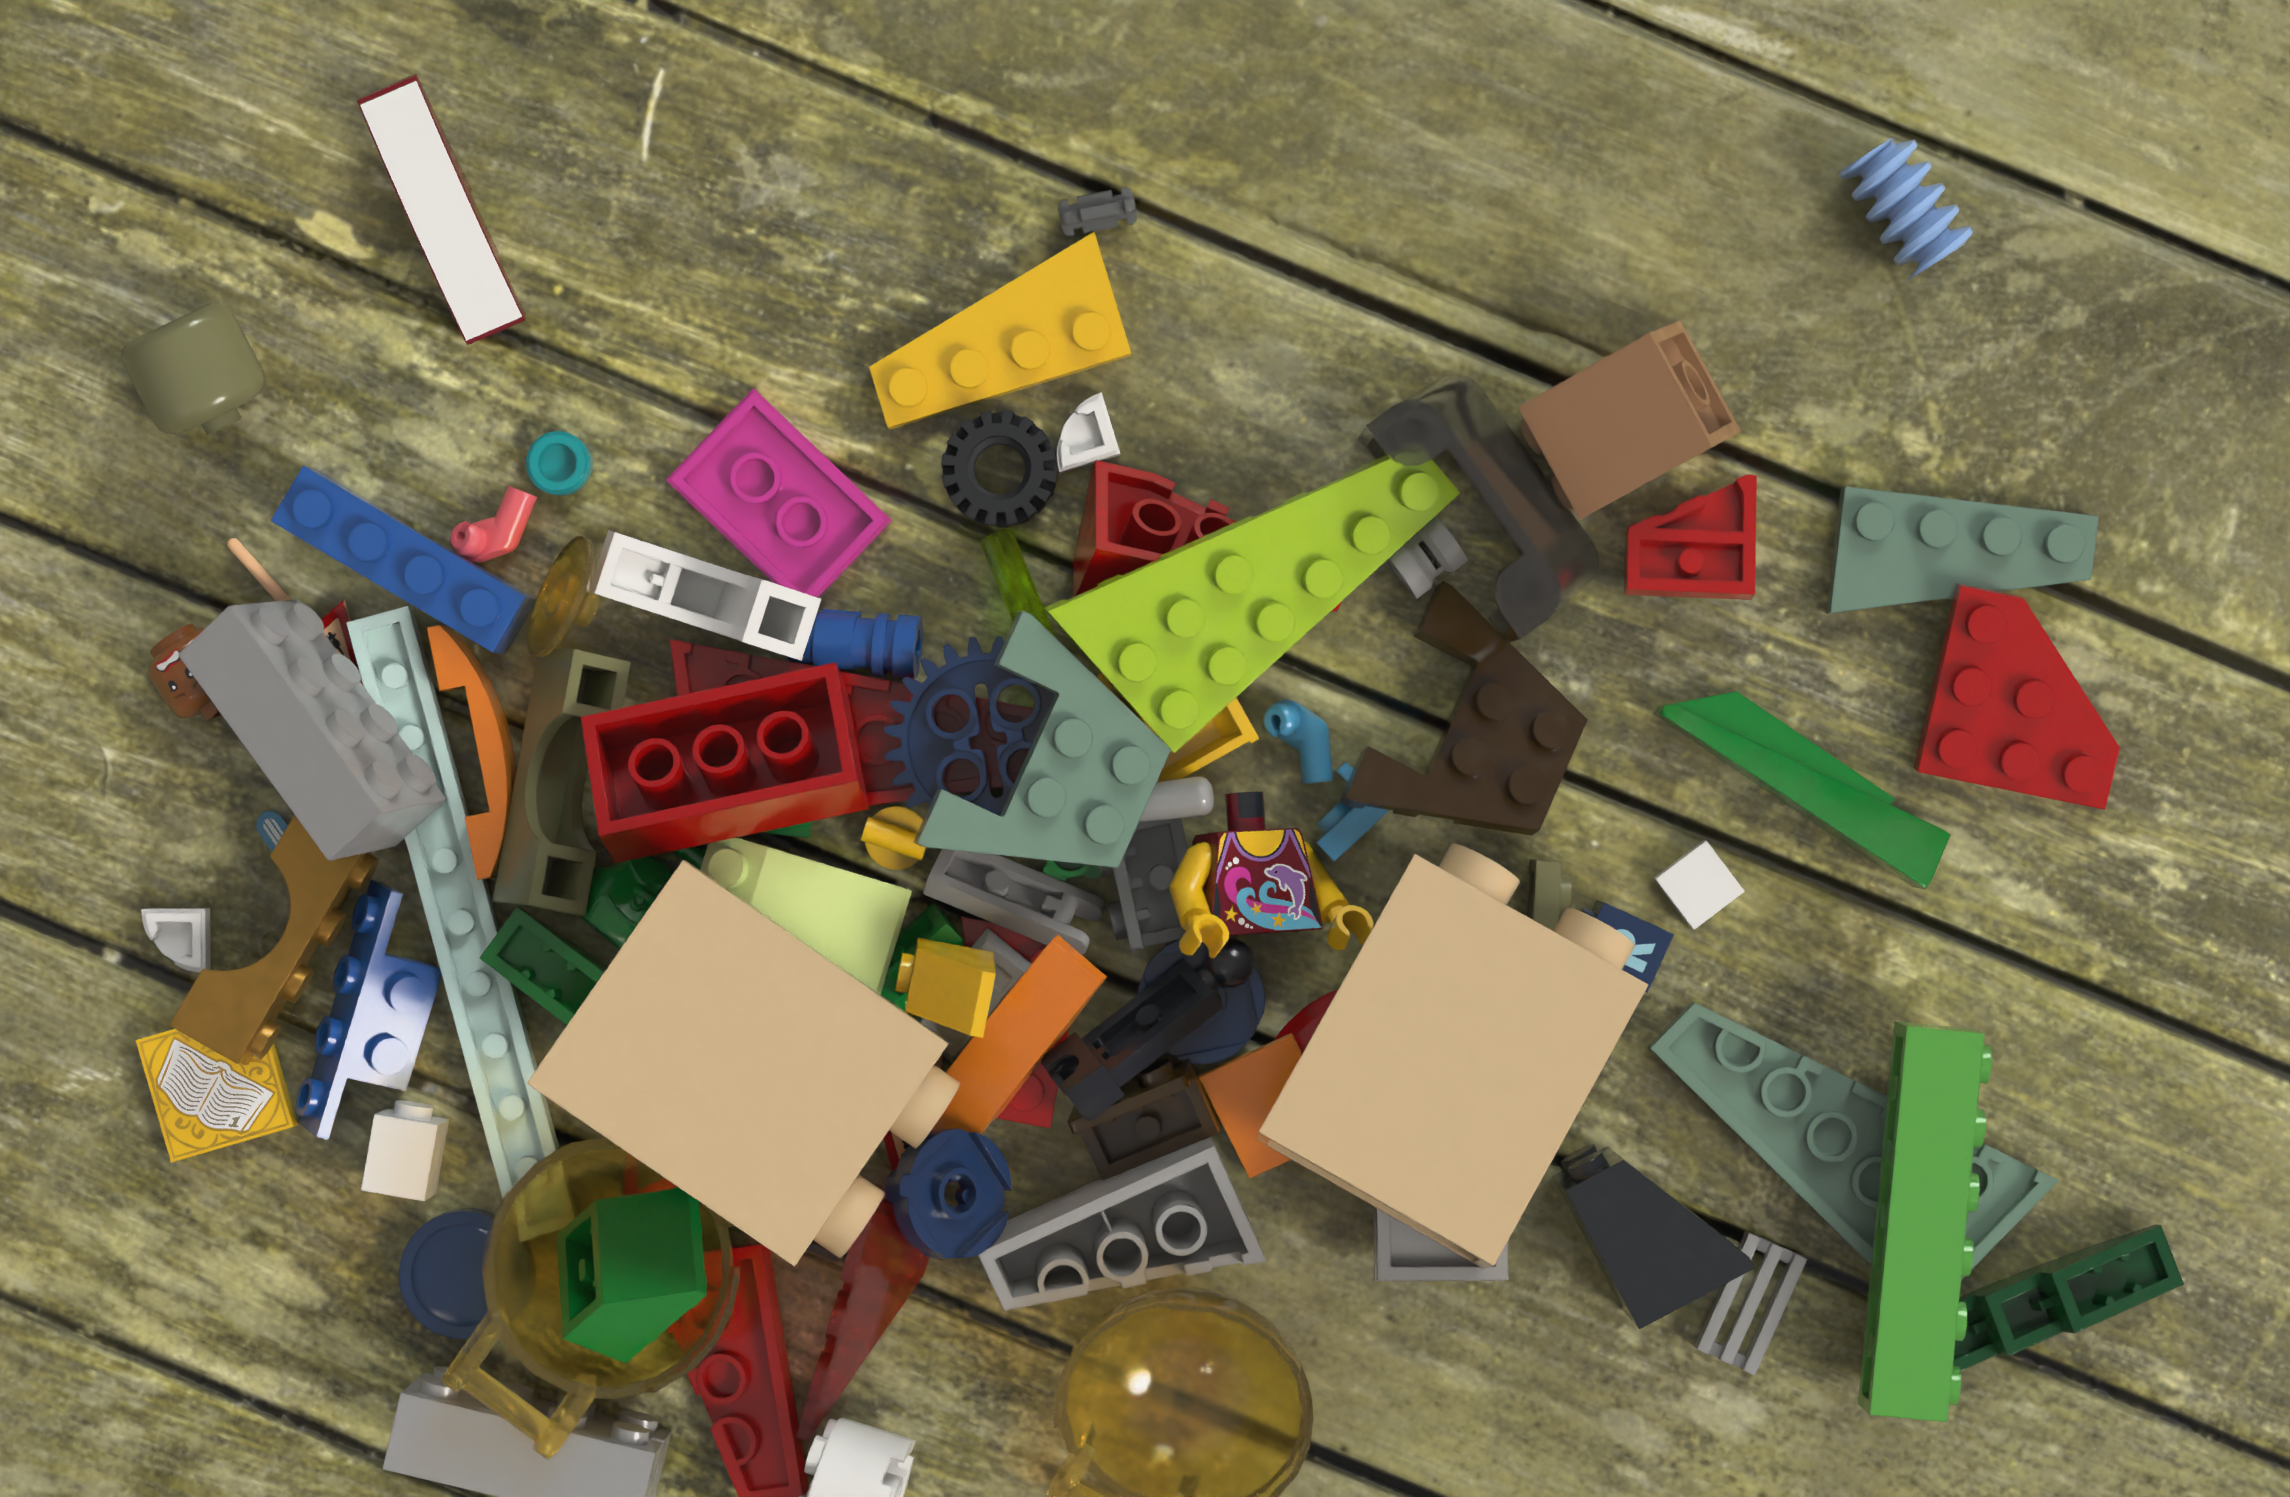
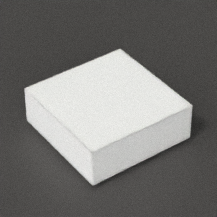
M1706 840L1701 841L1653 878L1688 926L1693 930L1745 892Z

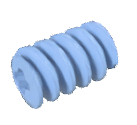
M1893 138L1850 164L1840 171L1838 175L1844 180L1862 176L1863 180L1852 193V197L1855 201L1876 198L1877 201L1865 217L1868 222L1890 220L1891 223L1879 239L1882 244L1900 240L1904 242L1903 247L1894 257L1893 261L1896 265L1917 262L1918 267L1908 280L1963 246L1973 234L1971 226L1952 230L1948 227L1960 210L1957 204L1940 208L1935 207V202L1946 189L1943 183L1924 187L1921 185L1920 182L1932 167L1930 162L1926 161L1912 165L1907 163V159L1918 146L1916 140L1895 144Z

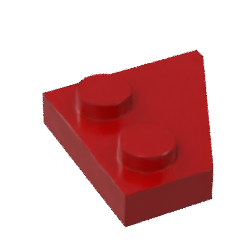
M1744 475L1736 479L1733 484L1703 497L1699 495L1679 504L1672 511L1662 515H1654L1629 526L1625 532L1624 595L1751 600L1755 595L1757 475Z

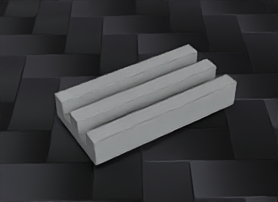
M1745 1231L1738 1248L1749 1256L1750 1260L1755 1250L1765 1253L1725 1344L1717 1343L1715 1339L1745 1274L1719 1288L1694 1347L1701 1352L1711 1354L1730 1365L1733 1364L1743 1371L1755 1375L1807 1259L1802 1255ZM1781 1260L1786 1264L1744 1355L1738 1352L1778 1261Z

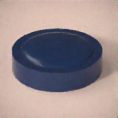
M477 1208L450 1210L425 1223L410 1238L403 1251L399 1266L401 1294L412 1315L429 1330L454 1339L480 1337L502 1326L517 1312L524 1302L531 1280V1261L523 1239H513L510 1224L505 1219L492 1212Z

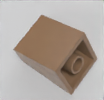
M1681 320L1642 336L1518 407L1524 418L1521 421V429L1526 441L1537 454H1544L1555 474L1551 478V482L1556 496L1566 509H1574L1579 520L1741 432Z

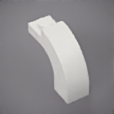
M609 530L589 588V592L802 661L821 602L820 598Z

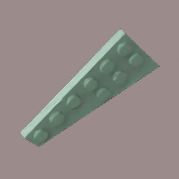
M1691 1001L1647 1047L1871 1266L1887 1096ZM1984 1143L1981 1148H1974L1971 1173H1976L1979 1176L1980 1194L1977 1209L1975 1212H1968L1965 1237L1972 1239L1974 1248L1972 1269L2059 1181Z

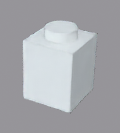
M402 1100L395 1101L394 1109L387 1108L374 1114L361 1190L419 1201H426L436 1195L449 1119L432 1116L434 1107L431 1105Z

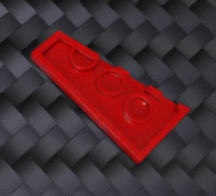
M759 1242L703 1249L705 1274L707 1277V1295L694 1308H691L668 1327L671 1337L676 1335L690 1369L686 1373L696 1396L701 1395L713 1424L710 1428L738 1497L805 1496L809 1485L807 1473L804 1472L805 1460L770 1249Z

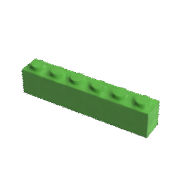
M1894 1021L1858 1404L1869 1415L1948 1422L1949 1405H1957L1960 1398L1961 1371L1959 1366H1953L1955 1340L1963 1341L1967 1329V1306L1965 1302H1959L1961 1276L1968 1277L1970 1275L1974 1256L1973 1241L1971 1238L1965 1237L1968 1212H1975L1977 1209L1980 1194L1979 1176L1976 1173H1971L1974 1148L1982 1147L1986 1131V1115L1983 1109H1978L1980 1083H1988L1992 1069V1050L1990 1045H1984L1985 1033L1973 1029Z

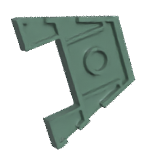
M1019 611L994 665L1052 692L1054 696L1001 814L998 816L943 789H937L913 843L930 848L1118 868L1171 749L1037 619L1025 611Z

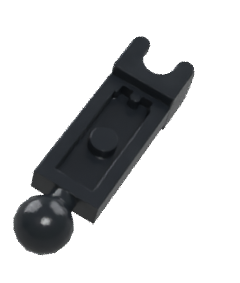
M1229 938L1215 958H1210L1208 950L1203 962L1204 967L1197 972L1183 959L1082 1037V1039L1074 1032L1042 1058V1066L1061 1092L1068 1096L1084 1120L1091 1121L1121 1099L1124 1096L1120 1088L1146 1069L1152 1062L1221 1010L1223 1005L1214 993L1219 987L1236 988L1246 983L1252 974L1255 962L1250 948L1244 942L1236 938Z

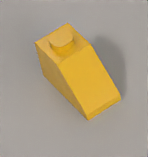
M918 938L914 955L902 953L895 991L907 993L905 1012L969 1036L983 1038L996 976L994 952Z

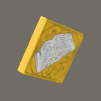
M176 1029L135 1040L171 1163L298 1125L275 1043H273L268 1053L261 1060L253 1056L249 1065L236 1064Z

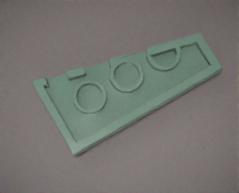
M1845 486L1840 490L1826 614L1953 598L1956 583L1994 591H2009L2091 580L2099 516Z

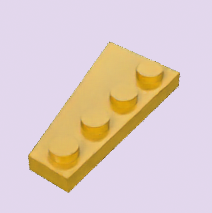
M1095 232L869 366L887 428L891 430L1132 356Z

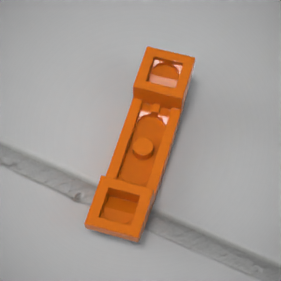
M437 625L427 627L439 691L466 690L490 812L465 817L477 880L496 877L517 770L508 721L488 674L467 643L448 626Z

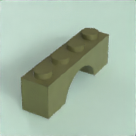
M538 649L493 901L549 912L585 916L597 852L587 840L582 820L583 790L589 768L581 717L623 708L631 662L577 649Z

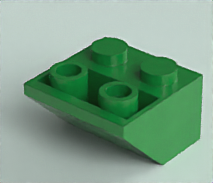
M680 1188L597 1199L557 1234L562 1339L627 1363L707 1295V1277L704 1266L699 1201Z

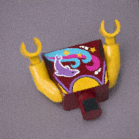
M1263 792L1225 794L1227 831L1195 835L1192 847L1187 849L1169 885L1181 927L1185 930V934L1179 941L1181 952L1185 955H1193L1201 945V942H1204L1208 947L1210 958H1215L1229 939V936L1323 929L1322 921L1327 924L1332 923L1327 934L1328 944L1332 949L1344 950L1350 940L1349 931L1355 934L1360 944H1364L1373 929L1374 923L1371 915L1362 907L1349 905L1309 843L1304 841L1303 834L1299 828L1266 829Z

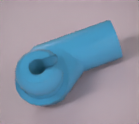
M1284 699L1268 707L1263 716L1264 728L1269 735L1278 737L1299 751L1302 783L1333 781L1327 723L1297 701Z

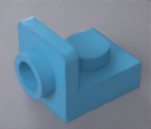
M1343 762L1335 772L1347 783L1353 768L1347 762ZM1338 802L1316 823L1324 833L1314 842L1335 862L1389 810L1368 806L1362 809L1353 808Z

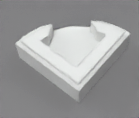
M1102 392L1082 402L1065 422L1057 446V463L1060 474L1093 464L1096 460L1103 461L1120 455Z
M210 908L141 909L146 934L162 954L180 968L189 971L201 972L202 969L211 970Z

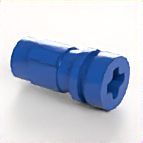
M821 609V612L816 614L802 661L788 657L789 662L814 664V666L836 662L840 669L855 670L856 668H868L876 676H886L888 670H892L893 677L916 679L920 669L923 646L922 616L898 614L897 619L892 620L891 614L878 613L876 619L862 618L861 612Z

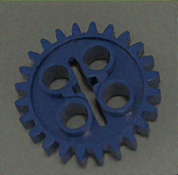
M1002 636L996 637L990 653H983L977 638L969 637L968 656L961 658L950 644H946L943 646L945 665L939 668L934 662L924 657L921 660V664L928 678L923 683L908 677L902 680L906 688L914 696L910 702L891 701L890 706L904 716L903 724L884 727V732L893 737L900 738L901 747L891 750L884 755L885 760L904 761L906 770L898 774L892 780L893 785L912 783L915 787V792L905 804L908 808L918 806L924 802L930 805L937 789H943L956 795L946 786L945 771L953 761L967 759L978 767L980 783L971 795L958 797L998 816L1001 814L1015 783L1010 778L1008 762L1016 751L1023 748L1030 749L1054 696L1052 692L994 665L1004 644ZM980 683L985 684L987 687L990 716L994 731L1005 732L1007 736V744L1000 745L996 751L1003 786V795L999 798H995L991 794L985 751L973 749L971 744L972 737H976L982 732L975 695V687ZM1012 685L1026 687L1034 698V709L1031 715L1026 720L1018 723L1005 720L998 709V699L1001 692ZM949 695L962 697L968 703L970 709V719L967 725L955 733H948L942 730L937 725L934 717L938 702Z

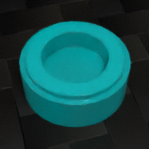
M553 431L543 434L530 446L526 457V469L531 481L540 490L555 496H567L578 492L586 485L592 474L593 460L588 447L581 439L567 432Z

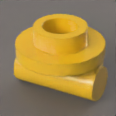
M893 806L879 811L873 817H868L861 841L865 842L870 857L880 866L891 870L909 868L919 860L922 861L927 847L913 843L923 822V819L915 811L906 807Z

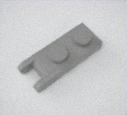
M948 849L941 850L927 878L923 894L1046 945L1059 935L1081 955L1086 952L1090 939L1085 932L1069 926L1073 916L1076 915L1089 921H1097L1101 918L1105 909V902L1099 896L1000 855Z

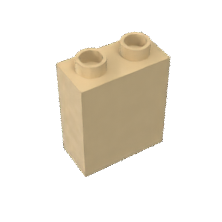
M1452 843L1439 866L1414 854L1260 1128L1256 1140L1485 1269L1494 1266L1646 991L1648 984L1622 970L1635 947V944L1622 933L1604 922L1573 908H1565L1554 930L1548 929L1507 906L1520 883L1514 874L1484 855L1462 845Z
M683 860L527 1082L528 1085L794 1267L813 1240L838 1258H841L848 1251L885 1195L884 1191L859 1175L862 1168L888 1131H891L916 1149L940 1119L961 1083L934 1065L949 1044L943 1037L686 860Z

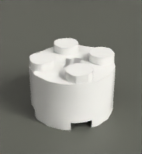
M844 1417L838 1420L830 1418L823 1436L816 1435L808 1453L804 1472L814 1475V1478L808 1488L806 1497H904L914 1457L908 1456V1454L912 1452L915 1440Z

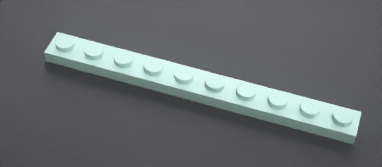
M405 606L346 622L364 688L376 704L385 708L394 717L398 725L397 733L411 752L430 766L436 778L435 784L447 799L407 835L405 841L513 1239L566 1226L578 1214L546 1096L527 1084L538 1067L517 989L514 984L480 959L482 953L499 932L500 927L487 879L477 880L465 822V817L469 816L413 607Z

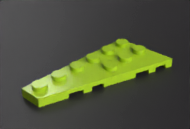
M1412 443L1343 474V477L1308 493L1302 492L1282 501L1283 504L1254 517H1246L1163 554L1154 562L1122 576L1120 574L1098 583V587L1071 599L1060 600L1044 609L1173 753H1176L1455 499L1460 492L1420 445Z

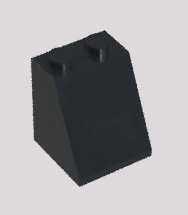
M1595 1144L1573 1152L1561 1160L1564 1170L1552 1176L1621 1308L1638 1329L1653 1323L1755 1269L1749 1256L1609 1147L1598 1151Z

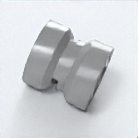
M1435 516L1386 560V563L1407 591L1417 599L1432 588L1435 577L1442 572H1454L1465 564L1468 559L1446 526ZM1418 543H1420V544L1422 545V547H1423L1424 550L1427 552V554L1430 556V558L1434 561V563H1431V561H1430L1429 558L1426 556V554L1424 553V551L1420 548V546L1418 545Z

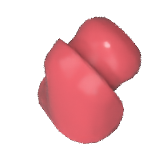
M507 486L496 516L472 524L464 521L454 527L450 535V545L453 551L471 562L478 563L511 553L520 543L538 497Z

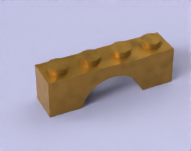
M294 814L270 855V858L279 868L286 881L290 896V915L281 939L271 952L250 966L229 971L202 969L169 1026L236 1064L249 1065L253 1056L261 1060L268 1053L280 1032L281 1026L274 1023L286 1000L293 1004L296 1003L307 988L314 973V970L307 967L318 946L321 944L326 948L329 947L340 932L347 916L340 909L351 890L355 889L361 892L373 876L379 863V858L373 856L375 851L328 861Z

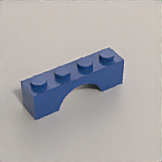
M304 465L271 519V522L493 653H507L538 601L485 568L461 557L382 510L372 501L323 472Z

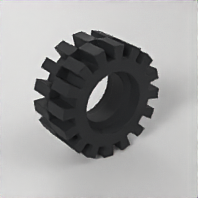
M991 410L982 412L980 416L972 420L969 418L960 424L961 428L955 434L952 433L947 441L948 446L945 454L942 455L941 462L944 487L958 510L978 524L986 527L987 525L995 526L997 528H1009V526L1015 524L1021 525L1030 521L1029 518L1036 513H1040L1045 508L1050 496L1053 495L1058 474L1054 449L1044 431L1039 429L1029 418L1018 416L1012 411L1006 410L991 413ZM994 445H1006L1015 449L1021 455L1025 464V474L1022 482L1016 489L1006 494H993L984 490L978 484L975 477V464L979 455L985 449Z

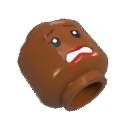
M190 623L167 635L150 650V654L154 659L148 668V678L174 715L179 718H192L202 714L206 721L210 722L222 714L178 656L205 629L197 630L194 624Z

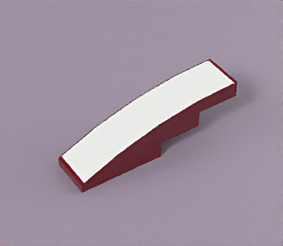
M415 73L357 98V103L389 178L466 344L470 345L525 321L526 314L498 258L499 251L471 195L472 189L417 74Z

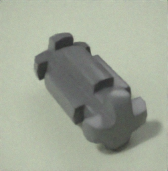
M1121 187V194L1112 196L1111 190L1077 196L1078 203L1070 205L1068 204V199H1062L1058 204V211L1065 236L1074 237V230L1083 228L1084 234L1118 228L1117 221L1127 219L1128 225H1133L1137 221V211L1131 189Z

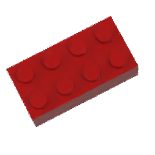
M836 662L581 717L598 833L615 863L869 809L848 692Z

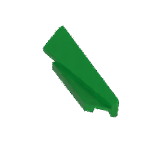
M1735 691L1661 705L1653 713L1853 850L1860 851L1910 886L1926 889L1932 881L1951 834L1892 806L1891 804L1895 800L1894 797L1739 692Z

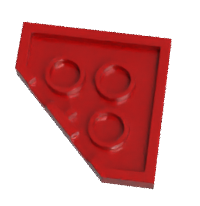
M1956 583L1914 769L1919 773L2105 810L2120 747L2025 599L2019 595Z

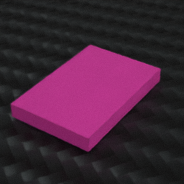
M754 388L666 479L673 488L773 583L820 598L893 522Z

